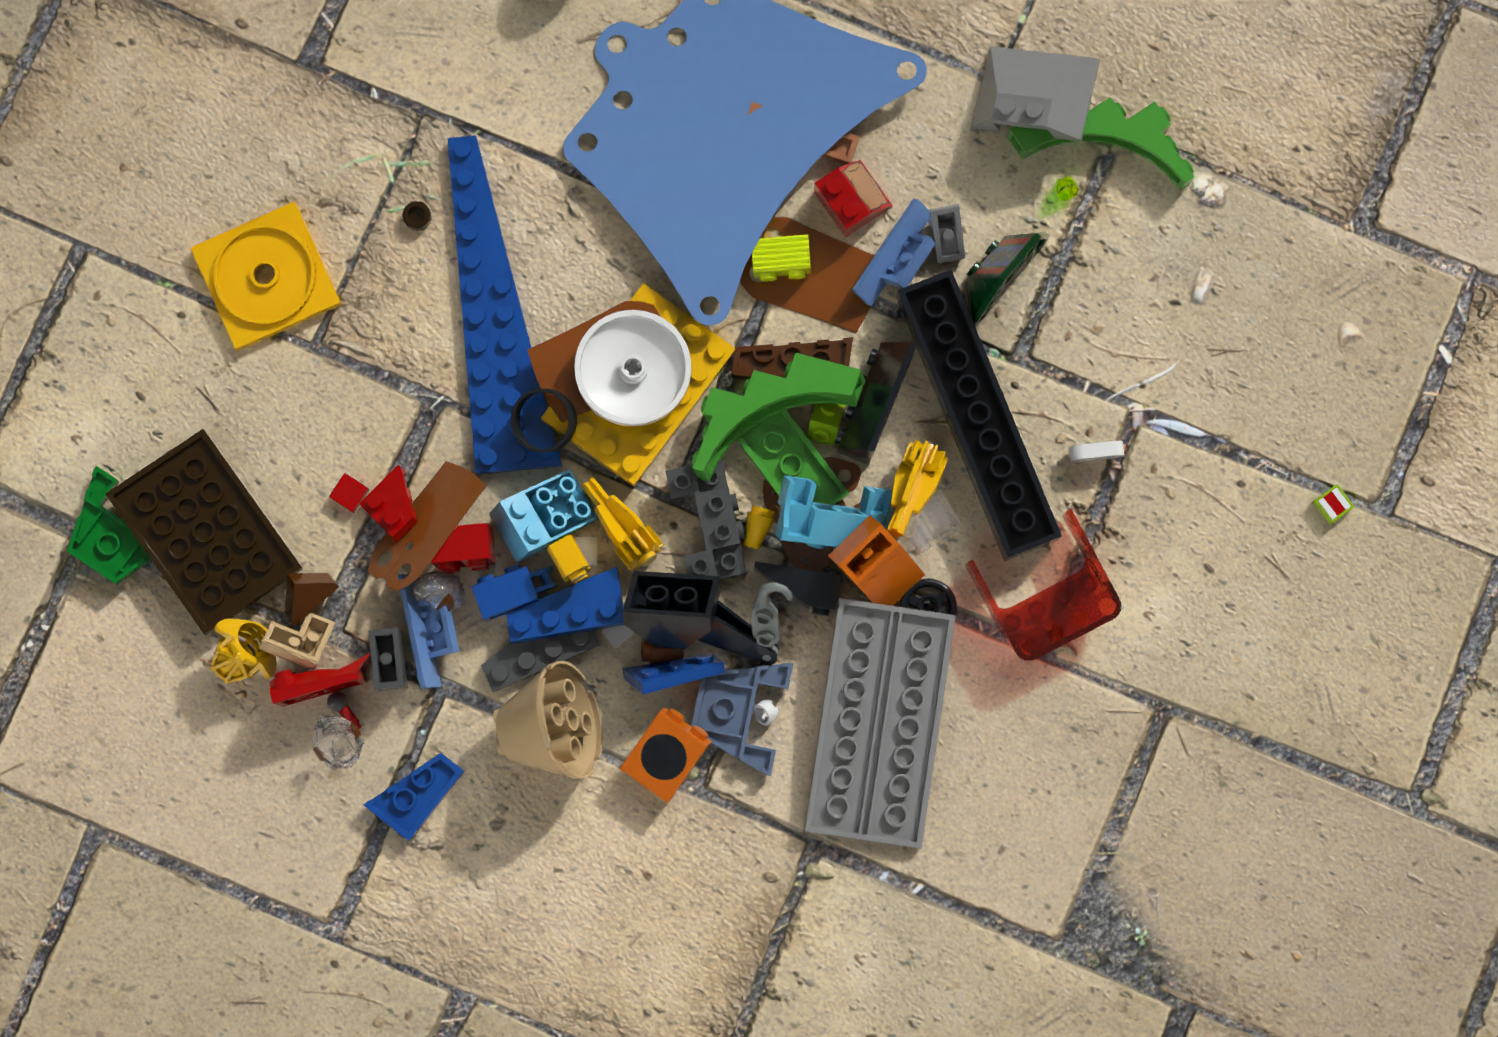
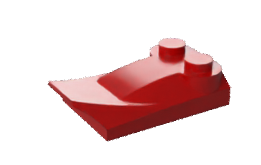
M371 653L340 669H319L298 674L296 671L291 672V669L275 673V679L269 681L272 703L286 707L368 683L366 675L371 664Z

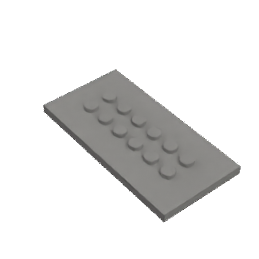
M843 598L838 599L805 832L922 848L956 615Z

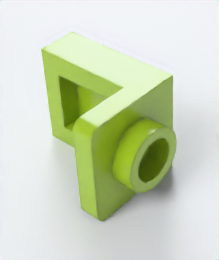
M835 403L815 404L807 438L819 443L834 445L845 405Z

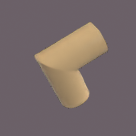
M310 612L298 632L271 621L259 649L309 670H314L336 622Z

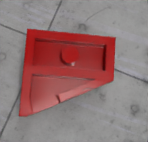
M399 465L359 503L396 542L418 522L415 509L412 508L411 492L407 488L405 481L406 472Z

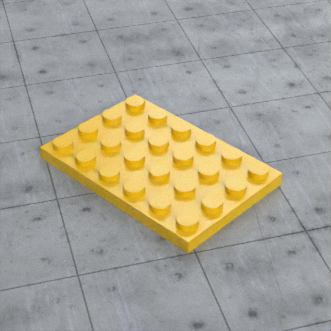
M644 283L630 301H640L654 305L660 316L671 323L685 340L691 358V378L687 392L680 404L669 415L657 422L643 426L618 425L603 419L593 410L577 416L576 430L570 440L633 487L636 486L735 353V348ZM549 406L542 415L541 421L562 436H565L568 420L561 423L552 407Z

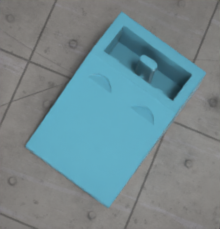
M571 469L500 501L489 513L517 563L546 550L554 542L567 535L574 534L599 519Z

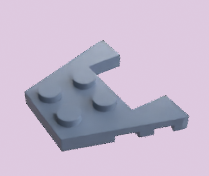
M793 663L725 670V673L701 679L691 726L696 725L706 731L708 734L707 738L712 741L713 745L765 775L771 776L776 750L750 745L746 741L758 684L788 690Z

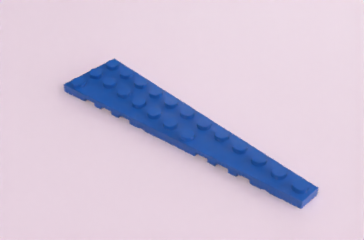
M473 135L448 138L475 472L477 475L563 467L559 450L546 453L530 451L517 441L512 432L511 413L516 401L526 392L541 388L527 349L532 347L477 137ZM543 392L531 396L525 402L521 409L519 422L521 431L528 442L538 448L548 449L557 445L553 429L541 421L542 415L548 409Z

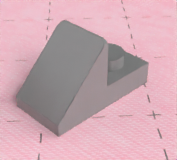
M959 204L930 209L928 224L933 240L936 243L934 251L937 263L964 259L965 249Z

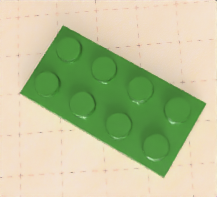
M787 410L767 417L748 429L736 440L778 497L784 476L813 480L817 484L813 502L836 505L849 495L848 490Z

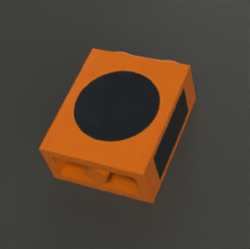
M664 707L654 718L620 769L668 803L677 793L712 741L707 738L708 734L702 728L696 725L692 727L683 721L684 716L675 709L670 708L668 710Z

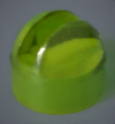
M1070 176L1058 178L1054 183V191L1057 198L1061 201L1071 200L1079 192L1075 180Z

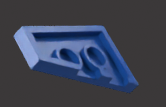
M440 753L363 805L405 839L411 841L465 770L443 753Z

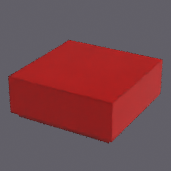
M344 473L329 495V498L355 513L359 503L365 498L370 489Z

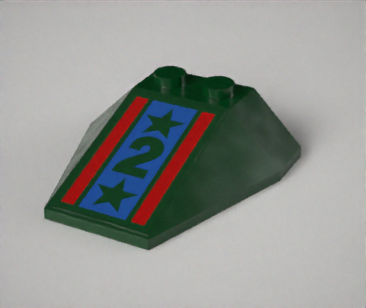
M1046 232L1004 236L1000 242L994 240L985 251L988 257L982 264L977 261L968 271L967 275L970 277L966 285L968 308L975 327L991 310L998 294L1025 262L1029 264L1047 243L1049 235Z

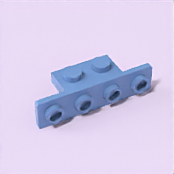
M912 199L853 287V292L866 305H873L886 284L901 289L907 287L936 243L931 237L920 234L929 221L930 213L920 200Z
M409 574L398 575V579L402 580ZM418 578L407 587L399 590V594L402 597L405 611L404 619L409 630L410 648L415 659L416 677L421 689L441 687L436 658L460 651L451 610L448 611L444 605L440 610L436 611L440 602L447 595L424 600Z

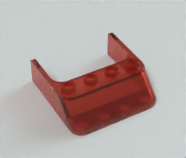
M1072 509L1066 511L1062 517L1084 558L1083 567L1076 574L1012 607L1003 609L997 606L974 560H970L965 565L997 628L1015 654L1024 661H1033L1115 619L1121 612L1122 604Z

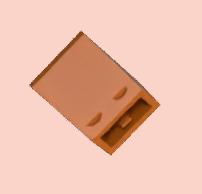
M870 515L828 555L872 603L894 606L913 585L925 576L924 572L881 523Z

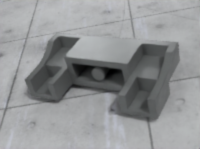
M719 461L709 482L698 479L692 469V465L665 471L672 501L695 497L706 551L684 555L687 574L720 576V580L747 575L740 539L745 538L742 521L736 522L734 511L739 510L736 494H730L723 461Z

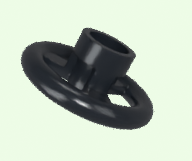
M921 579L900 599L899 607L908 608L909 603L916 606L918 610L926 611L923 607L924 603L931 602L934 605V610L931 612L937 613L941 610V603L947 600L949 605L948 614H957V601L954 593L945 583L936 579ZM924 587H932L941 591L937 596L925 594L918 598L912 595L915 591Z

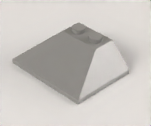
M990 46L971 127L992 131H1000L1001 125L1049 130L1053 138L1081 142L1100 63L1099 58Z

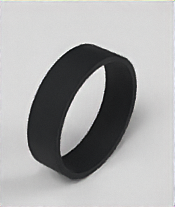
M534 389L526 392L516 401L511 413V428L517 441L526 449L538 453L554 452L566 446L572 439L577 426V415L572 402L563 393L554 389ZM540 392H547L556 396L564 404L568 414V428L565 436L557 445L548 449L538 448L528 442L521 431L519 422L521 409L525 402L531 396Z

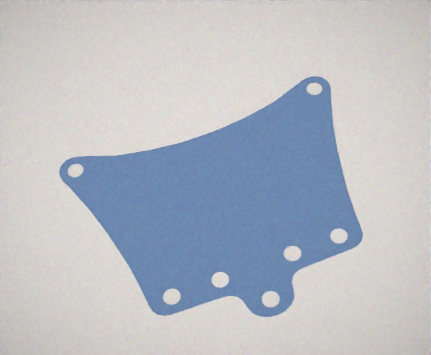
M683 0L665 21L656 28L643 29L629 22H617L607 27L600 34L595 45V55L599 63L607 71L609 82L604 92L566 137L563 143V152L567 160L611 202L641 238L664 269L693 318L703 325L712 326L721 323L727 317L749 257L768 223L800 179L841 137L871 113L923 83L927 75V67L925 61L913 52L855 36L821 23L772 0H721L716 5H709L704 0ZM674 28L683 29L687 35L686 41L679 46L670 44L667 39L670 30ZM614 35H621L627 41L625 50L620 53H614L608 48V40ZM902 62H911L916 66L917 73L912 79L904 80L899 77L897 68ZM620 91H626L632 96V104L626 109H619L613 103L615 94ZM752 102L763 105L748 114ZM585 133H591L597 138V146L589 152L581 150L578 146L579 137ZM705 297H714L719 301L720 309L716 314L706 315L701 311L700 303Z

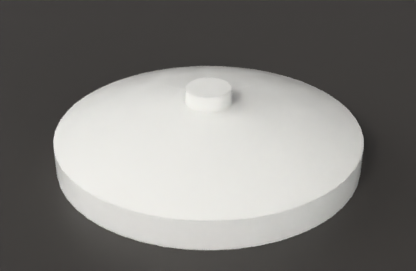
M625 310L605 316L586 332L575 356V378L582 398L597 415L618 425L643 426L663 419L680 404L689 387L691 358L685 340L671 323L650 312Z

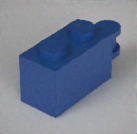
M517 564L504 569L505 574L494 578L493 574L477 579L478 584L471 587L483 620L487 622L506 615V613L539 600L538 594L558 587V582H554L551 574L553 571L552 566L530 573L527 566L521 568V565ZM540 577L543 586L536 588L533 579Z

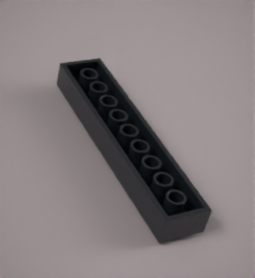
M952 269L899 289L896 295L897 302L913 341L917 343L916 348L1004 562L1058 541L1062 537Z

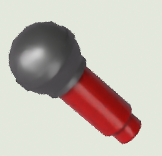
M342 692L331 693L327 699L328 707L336 711V713L338 712L348 726L354 723L360 729L362 727L360 721L349 708L346 695Z

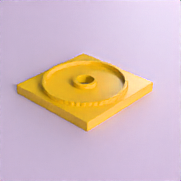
M295 201L190 247L237 352L342 305ZM263 265H270L275 271L273 280L267 284H260L255 280L257 269Z

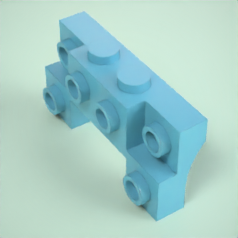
M792 476L783 477L778 499L781 511L775 535L780 540L807 543L808 546L816 549H823L824 545L833 546L835 549L869 515L881 523L886 530L888 529L894 510L891 507L893 491L890 489L864 486L860 506L855 508L813 502L817 485L813 480Z

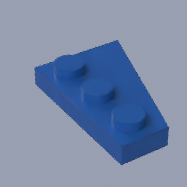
M701 653L691 658L622 668L624 679L642 694L725 673L724 661L712 653Z

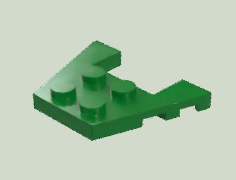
M96 466L93 469L92 480L89 489L86 491L85 501L80 516L77 518L67 552L115 585H118L151 561V558L125 521L102 506L108 499L105 493L116 487L119 481Z

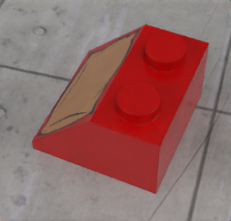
M861 160L838 167L814 183L815 195L845 238L893 206Z

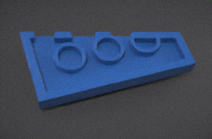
M618 567L611 568L506 613L511 644L624 625L622 614L624 603Z

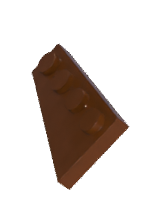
M853 337L843 338V340L829 341V339L817 340L814 343L803 344L791 342L788 345L779 346L767 344L736 347L731 378L750 379L753 370L785 378L787 364L793 361L795 353L849 366Z

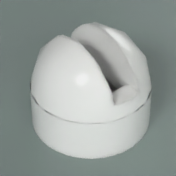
M771 700L761 701L753 707L754 717L761 725L767 726L778 717L779 708L778 706L774 707V702Z

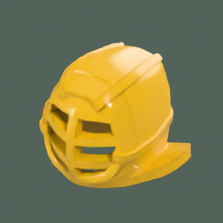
M224 619L216 624L214 627L215 631L222 636L213 654L210 665L211 671L213 670L226 684L250 678L259 670L266 679L273 677L277 668L276 656L259 649V643L261 645L267 631L264 626L254 621L242 619ZM238 636H241V637L245 638L246 640L243 641V640L239 639ZM251 643V645L253 646V648H254V650H255V654H256V655L253 654V652H252V650L250 649V647L248 646V644Z

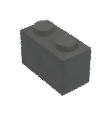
M390 628L369 631L374 690L381 692L407 689L408 680L403 630Z

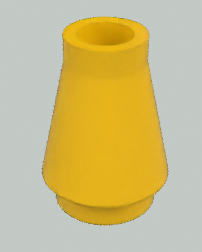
M752 505L751 511H747L746 533L743 545L760 550L762 542L775 521L773 519L774 511Z

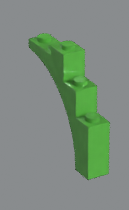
M1109 97L1088 111L1081 142L1107 143L1128 149L1149 160L1166 173L1179 190L1190 185L1194 179V170L1191 164L1186 159L1182 160L1177 153V145L1170 136H1165V133H1167L1171 126L1169 122L1171 119L1163 107L1159 108L1157 103L1153 102L1129 119H1126V112L1122 105L1118 102L1115 103ZM1018 126L1010 128L1007 138L1022 159L1056 145L1080 142L1053 138L1049 130Z
M795 353L793 361L787 364L785 378L753 370L751 378L745 381L743 395L712 387L709 396L704 397L701 405V412L709 425L704 427L702 445L692 458V469L698 479L709 482L719 461L731 445L748 429L771 415L789 408L808 404L835 403L856 407L865 383L862 371L853 367Z

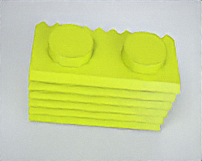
M808 235L760 238L752 252L754 278L760 277V281L770 282L777 280V276L788 275L789 279L795 280L805 278V274H811Z

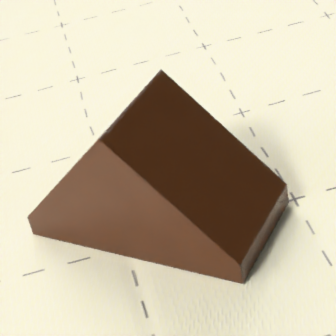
M288 573L285 600L286 615L296 626L339 586L329 573Z

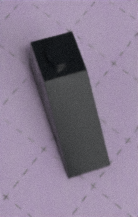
M755 561L754 571L771 583H779L786 586L791 591L794 600L804 607L812 609L811 614L829 616V612L835 613L841 582L840 575Z

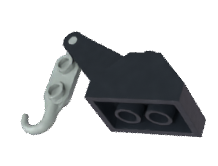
M633 571L622 614L624 625L655 647L686 649L694 642L699 641L750 658L764 665H772L777 661L779 646L776 643L779 640L780 630L778 610L769 599V593L781 592L786 596L787 600H792L793 597L791 591L783 584H764L758 590L757 600L752 607V625H750L719 601L721 592L720 576Z

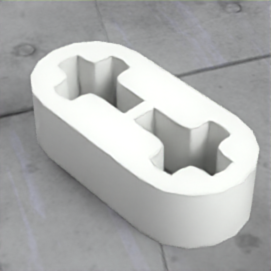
M1123 441L1081 444L1068 448L1070 463L1108 460L1125 456Z

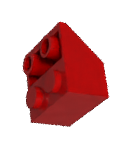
M488 523L458 525L432 559L431 564L438 570H442L444 574L459 573L461 567L472 568V571L489 570V565L496 564L493 529Z

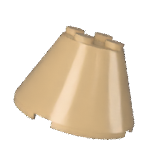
M567 661L550 663L500 709L494 711L493 719L496 724L498 737L496 749L501 756L506 755L513 762L574 779L588 777L595 771L592 768L594 762L600 760L602 754V722L594 693L587 692L582 683L585 677L577 667Z

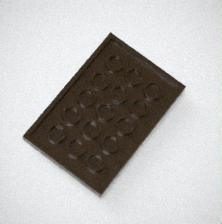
M204 429L105 493L205 636L215 630L214 627L219 621L233 618L287 581L288 573H299L303 570Z

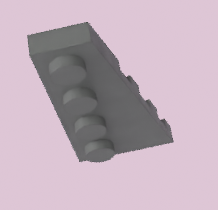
M594 630L516 644L509 643L481 666L494 693L540 673L550 663L567 661L599 647L600 643Z

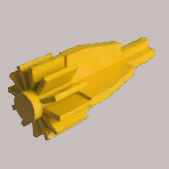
M915 440L914 444L909 442L895 474L891 507L896 509L887 529L895 538L904 536L912 514H920L933 496L949 457H945V451H938V445L934 446L926 440L923 444L919 440Z
M594 477L590 478L588 482L583 483L581 487L596 505L594 511L607 535L616 546L615 552L630 571L633 569L637 570L641 564L643 567L651 564L657 557L656 553L661 552L660 548L664 544L650 525L645 527L639 517L615 495L608 496Z

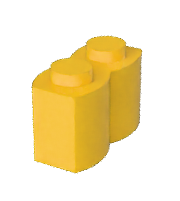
M567 535L547 547L549 555L566 583L572 582L574 585L589 577L587 573L591 568L572 535Z

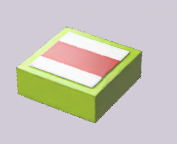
M1338 484L1312 501L1329 525L1355 507Z

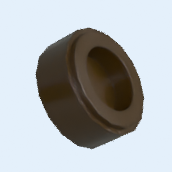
M413 201L403 209V220L411 230H424L431 223L432 214L425 203Z

